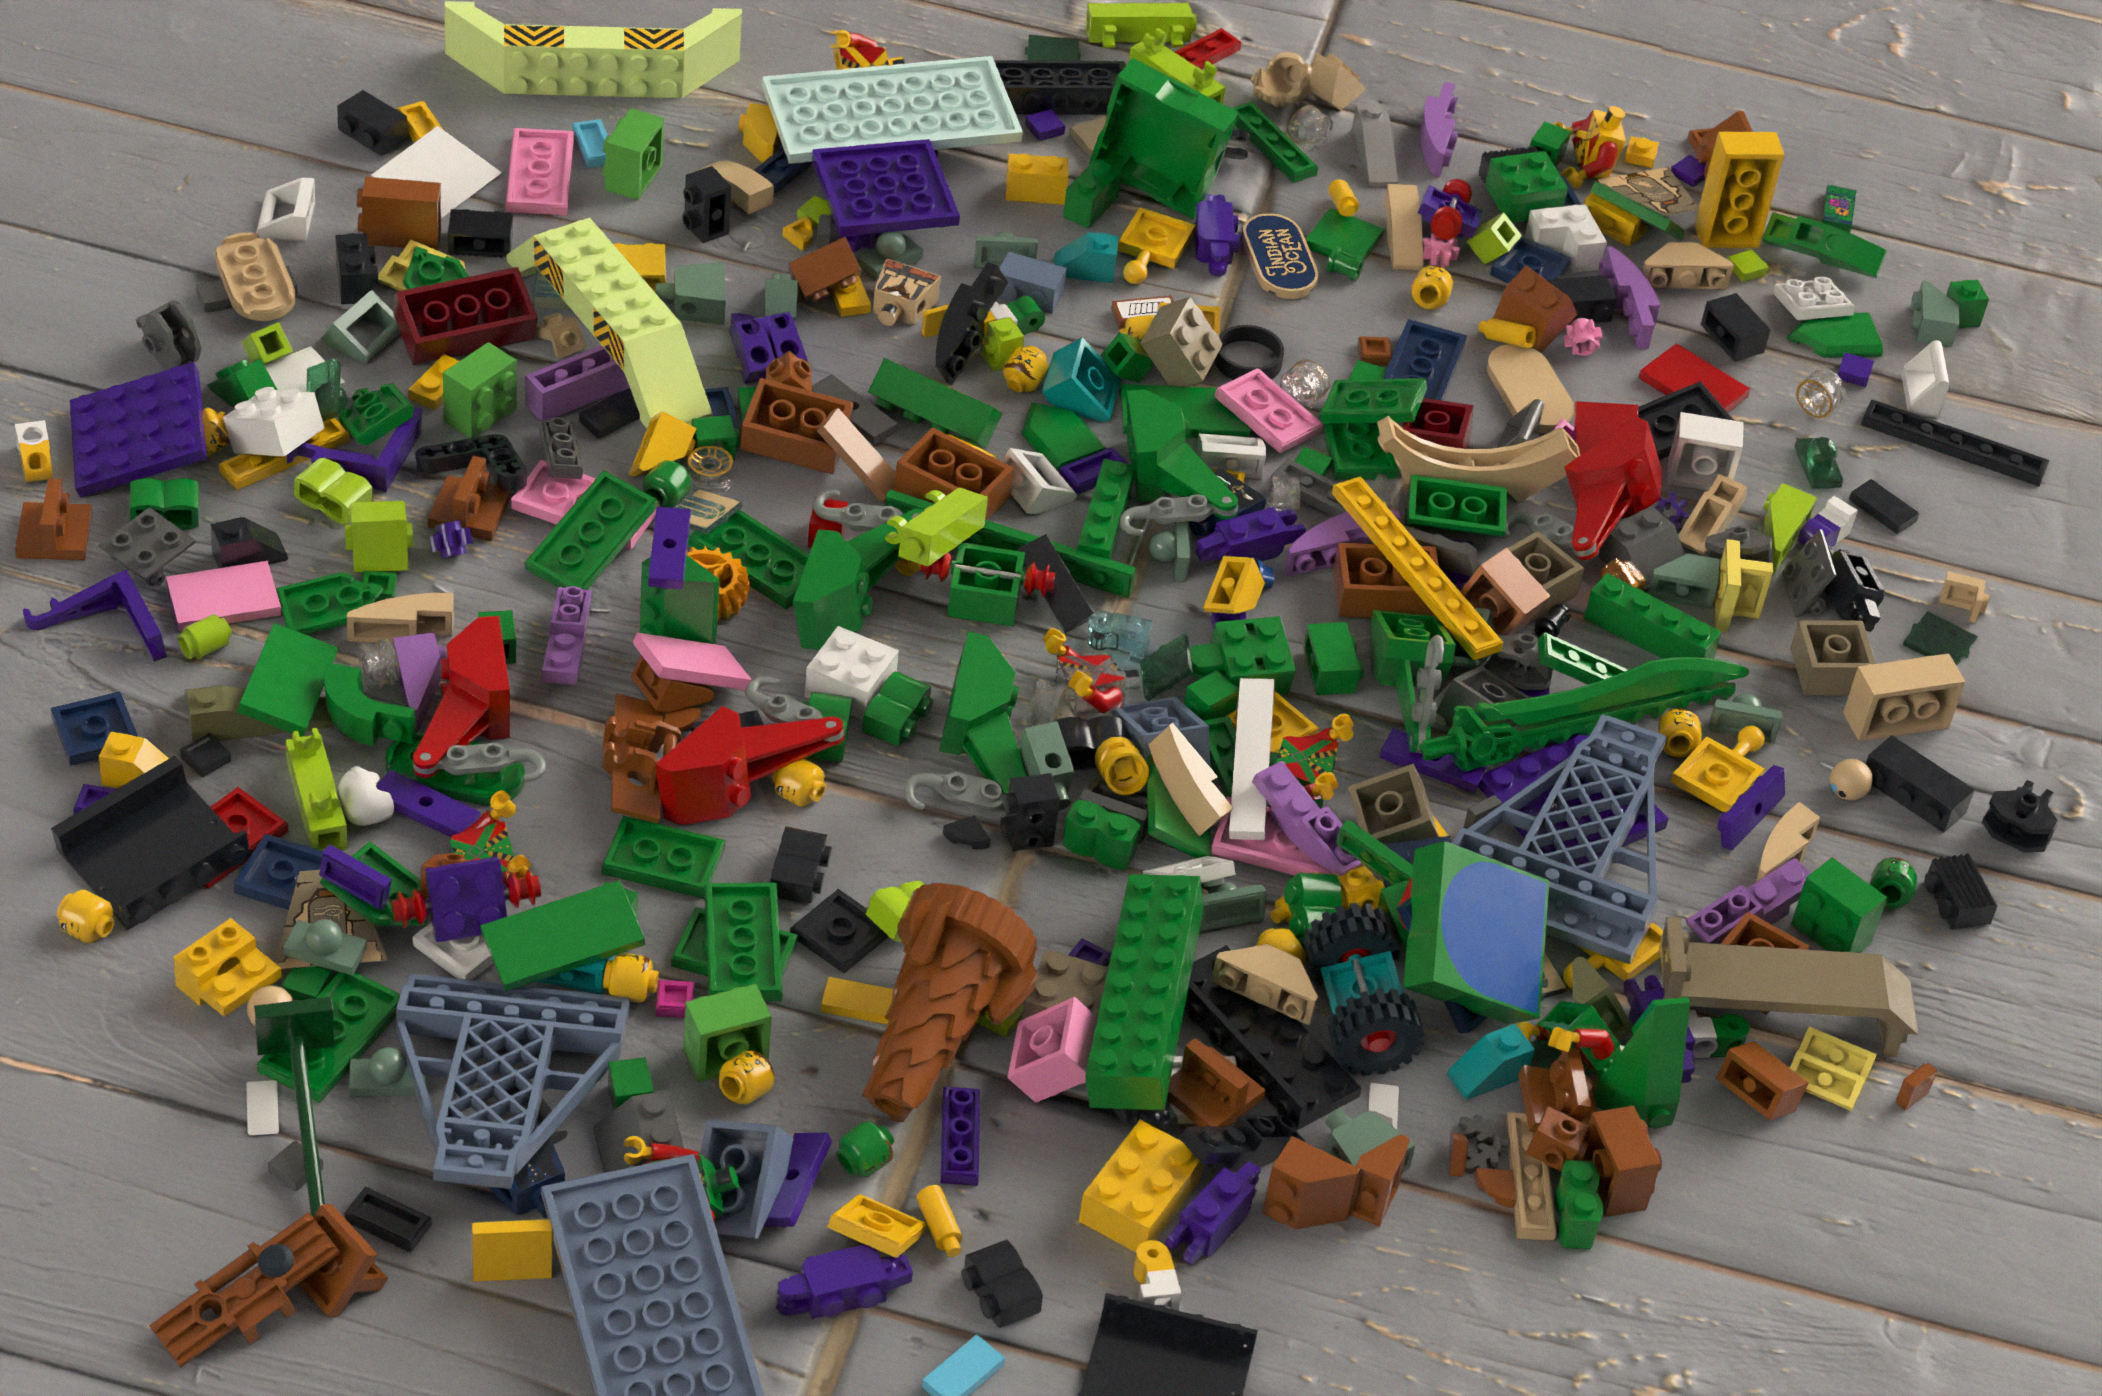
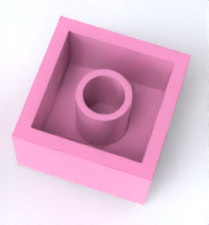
M1073 997L1019 1021L1007 1078L1035 1103L1051 1096H1056L1060 1092L1079 1084L1086 1083L1085 1073L1098 1017L1076 997Z

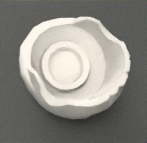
M354 766L347 771L338 785L337 793L344 817L350 823L358 826H368L391 818L394 811L393 799L390 793L376 788L379 775L358 766Z

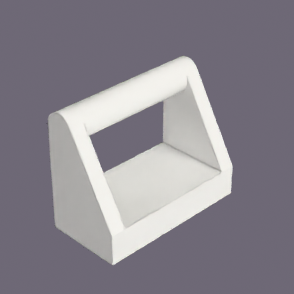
M302 177L266 191L256 231L259 237L307 241L315 206L314 178ZM276 203L295 205L294 213L272 220Z
M1935 340L1904 366L1901 375L1907 411L1930 418H1939L1949 388L1942 343Z
M1198 434V456L1212 471L1213 468L1220 467L1226 470L1245 472L1244 478L1262 479L1266 459V447L1262 438Z
M1010 448L1003 458L1002 462L1014 467L1011 495L1026 513L1036 515L1071 503L1076 499L1077 494L1042 453ZM1036 468H1038L1043 473V475L1048 479V481L1053 486H1050L1046 483V481L1037 472Z

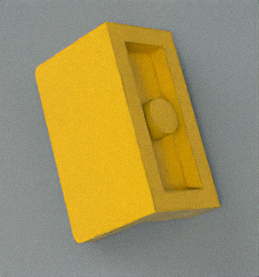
M1590 193L1585 198L1584 204L1587 205L1601 233L1627 247L1632 246L1647 233L1648 226L1641 223V219L1594 193Z

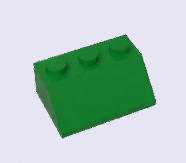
M1411 475L1405 502L1404 525L1497 538L1504 537L1506 532L1507 488Z
M687 555L683 589L648 587L651 557L643 561L641 571L640 633L716 644L719 579Z

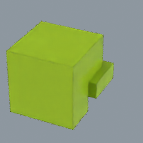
M405 501L351 502V525H344L346 550H353L354 572L408 570V548H414L412 523H407Z

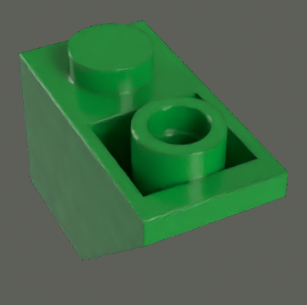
M245 358L233 365L231 364L217 371L215 375L218 379L207 384L214 394L233 408L237 404L254 397L255 392L259 389L273 387L275 390H278L261 359L248 363Z

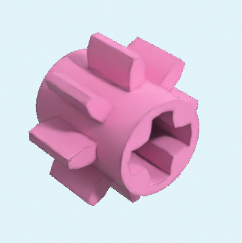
M1432 232L1431 239H1423V259H1427L1429 265H1436L1442 268L1449 266L1450 260L1457 261L1460 249L1457 247L1458 240L1454 238L1442 240L1437 238Z
M1578 318L1571 325L1565 326L1567 334L1563 336L1565 347H1571L1573 355L1588 356L1595 349L1600 348L1599 340L1603 338L1601 327H1595L1593 319Z

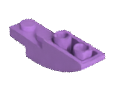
M1449 82L1443 83L1439 98L1427 95L1420 128V144L1423 157L1428 168L1436 177H1440L1443 166L1449 167L1452 152L1455 149L1458 133L1453 132L1456 120L1452 119L1458 97L1453 96L1455 84Z
M1607 247L1604 259L1599 261V275L1606 276L1617 297L1614 309H1622L1623 315L1627 316L1629 335L1634 337L1637 349H1649L1660 309L1658 298L1646 277L1634 263L1614 247Z
M1398 510L1391 511L1402 524L1403 518ZM1345 512L1319 523L1298 538L1288 550L1284 573L1288 577L1334 567L1338 543H1374L1350 514Z
M576 586L558 587L550 622V636L542 669V682L577 684L584 656L592 590H585Z
M1283 761L1255 774L1252 780L1253 784L1272 807L1269 816L1282 832L1306 855L1339 876H1343L1349 871L1364 865L1336 844L1343 824L1328 806L1322 809L1318 807Z
M1793 858L1747 889L1742 884L1686 919V924L1704 943L1721 944L1747 911L1773 924L1789 914L1790 905L1799 900L1805 879L1811 873L1796 858Z

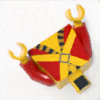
M846 30L830 32V34H835L837 37V43L831 45L836 70L905 64L901 56L888 59L886 48L878 47L876 41L858 33H848Z
M1611 106L1607 113L1593 110L1586 119L1574 122L1568 128L1561 122L1553 124L1571 131L1570 139L1572 135H1575L1572 142L1580 172H1577L1573 167H1568L1561 173V175H1565L1572 189L1579 188L1584 178L1589 180L1591 178L1604 179L1610 177L1626 141L1621 124L1625 117V112L1621 108Z

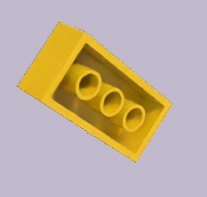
M1718 132L1694 224L1702 246L1706 248H1759L1785 155L1777 132Z

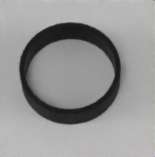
M1237 325L1224 330L1219 335L1220 341L1223 344L1221 349L1233 342L1251 341L1266 346L1277 357L1275 362L1264 367H1245L1230 361L1220 349L1214 361L1219 371L1228 378L1235 380L1257 368L1270 379L1275 378L1279 374L1283 362L1284 346L1279 337L1273 332L1255 325Z

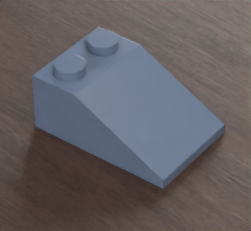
M1177 697L1123 704L1112 709L1113 717L1122 719L1126 738L1135 744L1146 763L1147 757L1151 754L1148 744L1173 723L1207 765H1211L1209 726Z
M707 1119L700 1154L713 1163L715 1170L732 1166L739 1182L738 1188L721 1193L724 1213L721 1217L714 1220L718 1236L758 1239L786 1177L793 1144V1137L777 1125Z

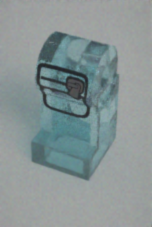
M1095 612L1089 617L1087 643L1097 651L1113 650L1129 654L1131 662L1143 664L1150 643L1152 620L1115 612Z

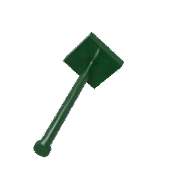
M332 997L254 1005L258 1056L290 1052L310 1214L313 1217L321 1204H325L305 1050L334 1047Z

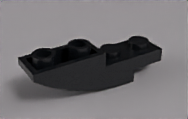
M986 263L972 286L960 284L942 320L937 338L936 367L950 385L963 372L966 363L974 351L979 348L982 339L985 337L979 326L987 318L989 311L1003 294L1008 284L998 265L993 263Z
M1283 1115L1239 1116L1232 1127H1186L1179 1137L1202 1164H1207L1216 1175L1224 1167L1232 1173H1236L1248 1161L1259 1167L1276 1160L1292 1136L1305 1142L1304 1138L1296 1131L1297 1126L1295 1123Z

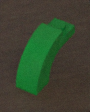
M327 663L324 673L326 707L332 723L340 732L357 742L370 746L375 745L378 737L413 743L417 734L415 708L382 703L366 697L363 694L361 668Z

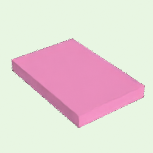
M1258 368L1218 387L1214 394L1218 401L1280 454L1320 434L1324 427V424Z
M268 561L166 577V586L179 632L183 631V628L212 614L217 615L219 618L223 617L228 624L281 616V606Z
M636 633L634 638V646L659 678L746 690V686L752 681L729 650L723 645Z

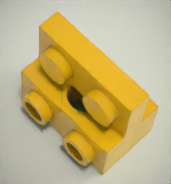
M232 918L173 957L176 987L199 1006L207 1002L223 1017H226L249 1001L252 994L261 987L270 986L282 978L281 967L257 949L256 938Z

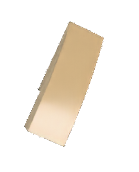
M717 161L698 169L701 170L713 166L731 185L730 208L738 205L749 215L773 204L774 185L762 175L744 165L730 161Z
M1387 184L1384 206L1387 217L1386 236L1392 269L1421 270L1423 268L1421 214L1417 213L1420 207L1417 185Z
M1718 474L1709 491L1703 493L1678 534L1681 545L1704 556L1707 553V548H1705L1707 536L1725 532V529L1728 528L1746 500L1747 486Z
M454 593L405 595L385 599L347 612L348 641L384 643L385 638H388L393 643L394 637L434 633L438 636H452Z
M1173 723L1148 744L1164 785L1184 818L1198 836H1201L1233 809L1231 804L1212 783L1218 776Z
M1800 802L1786 812L1776 824L1766 842L1754 883L1793 858H1796L1802 864L1808 844L1813 841L1820 820L1818 815Z

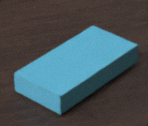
M602 120L572 123L574 138L586 167L604 166L606 153L603 152V144L608 134Z
M976 1334L922 1380V1388L931 1396H969L1004 1366L1005 1357Z

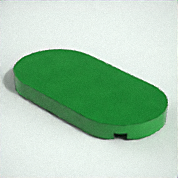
M416 732L413 743L395 740L386 752L387 773L393 770L455 800L491 806V798L496 792L505 791L512 800L522 791L525 783L523 780L525 768L521 763H514L498 772L453 775L441 769L437 774L429 778L417 776L413 771V754L418 748L425 732ZM472 741L469 745H480L483 743Z

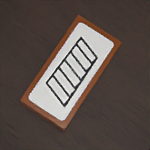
M1171 295L1112 301L1111 310L1119 329L1125 328L1126 320L1129 317L1156 316L1159 302L1172 303L1174 300Z

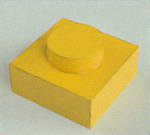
M1631 136L1624 162L1653 168L1659 142Z

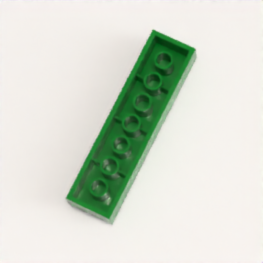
M1129 874L1085 1073L1090 1108L1165 1109L1204 910L1200 876Z

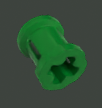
M1335 246L1329 256L1326 271L1330 273L1336 271L1350 276V280L1356 282L1363 269L1365 258L1362 255L1356 257L1342 252L1340 247Z

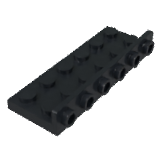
M994 60L1015 114H1035L1051 109L1056 115H1107V106L1117 76L1126 66L1124 61Z
M1227 945L1193 962L1184 1007L1187 1016L1205 1031L1213 1045L1219 1047L1227 1056H1235L1236 1066L1265 1089L1264 1096L1276 1108L1279 1115L1286 1116L1297 1126L1296 1131L1360 1097L1361 1087L1340 1067V1064L1298 1020L1211 982L1217 955L1220 952L1231 951Z

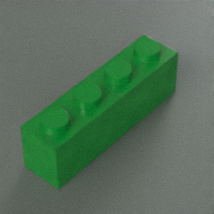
M886 358L883 359L868 390L869 394L877 398L875 401L876 405L891 412L894 407L904 411L903 417L917 424L923 419L931 423L929 429L933 427L945 434L951 432L972 445L977 444L984 448H987L1002 416V413L994 407Z
M1108 459L1103 460L1077 549L1112 560L1121 531L1119 526L1120 516L1127 510L1132 494L1136 465Z
M1608 573L1591 590L1584 619L1661 659L1677 657L1714 659L1722 633L1716 628Z

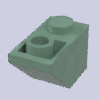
M772 274L771 279H766L764 285V316L789 312L793 320H796L798 280H791V275Z
M1922 280L1919 292L1914 291L1911 300V309L1915 310L1912 316L1911 328L1916 329V341L1930 344L1932 341L1938 340L1942 343V346L1952 347L1959 327V305L1929 281Z

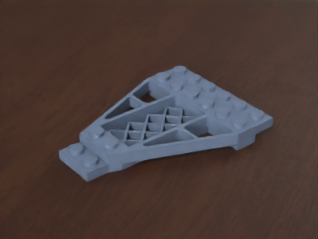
M1602 714L1591 735L1576 746L1570 757L1468 829L1460 827L1451 844L1549 880L1546 934L1630 965L1655 918L1658 902L1654 773L1655 763L1665 746L1666 736ZM1579 779L1585 780L1590 783L1582 785ZM1554 785L1538 816L1535 817L1518 811ZM1611 790L1616 791V792H1619V793H1622V794H1621V795L1614 796L1613 793L1611 792ZM1601 792L1605 798L1591 802L1588 795ZM1580 799L1582 805L1569 808L1566 803L1568 800ZM1629 805L1624 813L1621 806ZM1611 809L1615 815L1601 819L1598 812ZM1640 814L1646 817L1647 856L1622 848L1626 837ZM1589 815L1592 820L1589 823L1579 825L1575 819ZM1566 821L1570 827L1556 831L1553 824ZM1501 822L1529 831L1520 848L1485 836L1484 834ZM1616 828L1614 834L1611 836L1608 830ZM1599 832L1601 840L1588 842L1586 835ZM1574 838L1577 839L1579 845L1566 848L1562 842ZM1553 844L1557 850L1543 854L1540 847ZM1604 851L1601 858L1598 859L1595 853ZM1586 856L1590 862L1576 866L1572 859ZM1620 863L1647 873L1648 894L1605 879L1611 865Z
M409 974L406 986L402 987L396 1009V1034L436 1154L433 1181L511 1189L514 1175L518 1174L608 1071V1062L617 1061L620 1057L630 1009V998L528 986L504 991L500 983ZM409 1034L458 1039L453 1059L416 1056ZM504 1047L510 1051L503 1056H499L496 1051ZM557 1050L601 1055L585 1074L558 1072L548 1069L551 1055ZM540 1053L539 1060H537L534 1057V1055ZM485 1058L488 1063L479 1067L474 1063V1061ZM519 1062L526 1066L517 1071L512 1067V1065ZM498 1072L504 1076L496 1081L489 1077ZM422 1075L448 1078L438 1120L436 1119ZM534 1078L533 1085L530 1084L527 1080ZM478 1082L482 1087L472 1092L468 1086ZM516 1086L520 1092L510 1096L506 1090ZM547 1089L569 1091L535 1130L543 1092ZM491 1097L499 1101L490 1106L483 1102ZM529 1102L527 1110L521 1106ZM470 1107L476 1111V1113L467 1117L461 1113ZM509 1111L515 1116L506 1121L499 1117Z

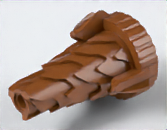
M931 883L930 885L924 884L920 888H916L898 923L897 933L904 945L903 952H905V956L893 988L892 1002L884 1017L889 1022L875 1051L872 1063L873 1071L862 1092V1097L868 1098L875 1108L887 1113L890 1120L904 1122L913 1108H918L926 1099L932 1086L937 1082L942 1069L950 1068L961 1041H967L979 1016L984 1017L986 1011H988L991 1023L1001 1025L1003 1020L1012 1015L1033 992L1035 981L1038 977L1033 965L1038 947L1036 946L1037 940L1033 936L1034 932L1027 926L1020 916L1009 907L1004 906L1000 901L961 885Z

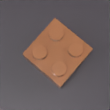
M1507 547L1480 565L1460 591L1474 608L1491 610L1497 635H1515L1517 632L1519 633L1550 597L1542 585L1534 579Z

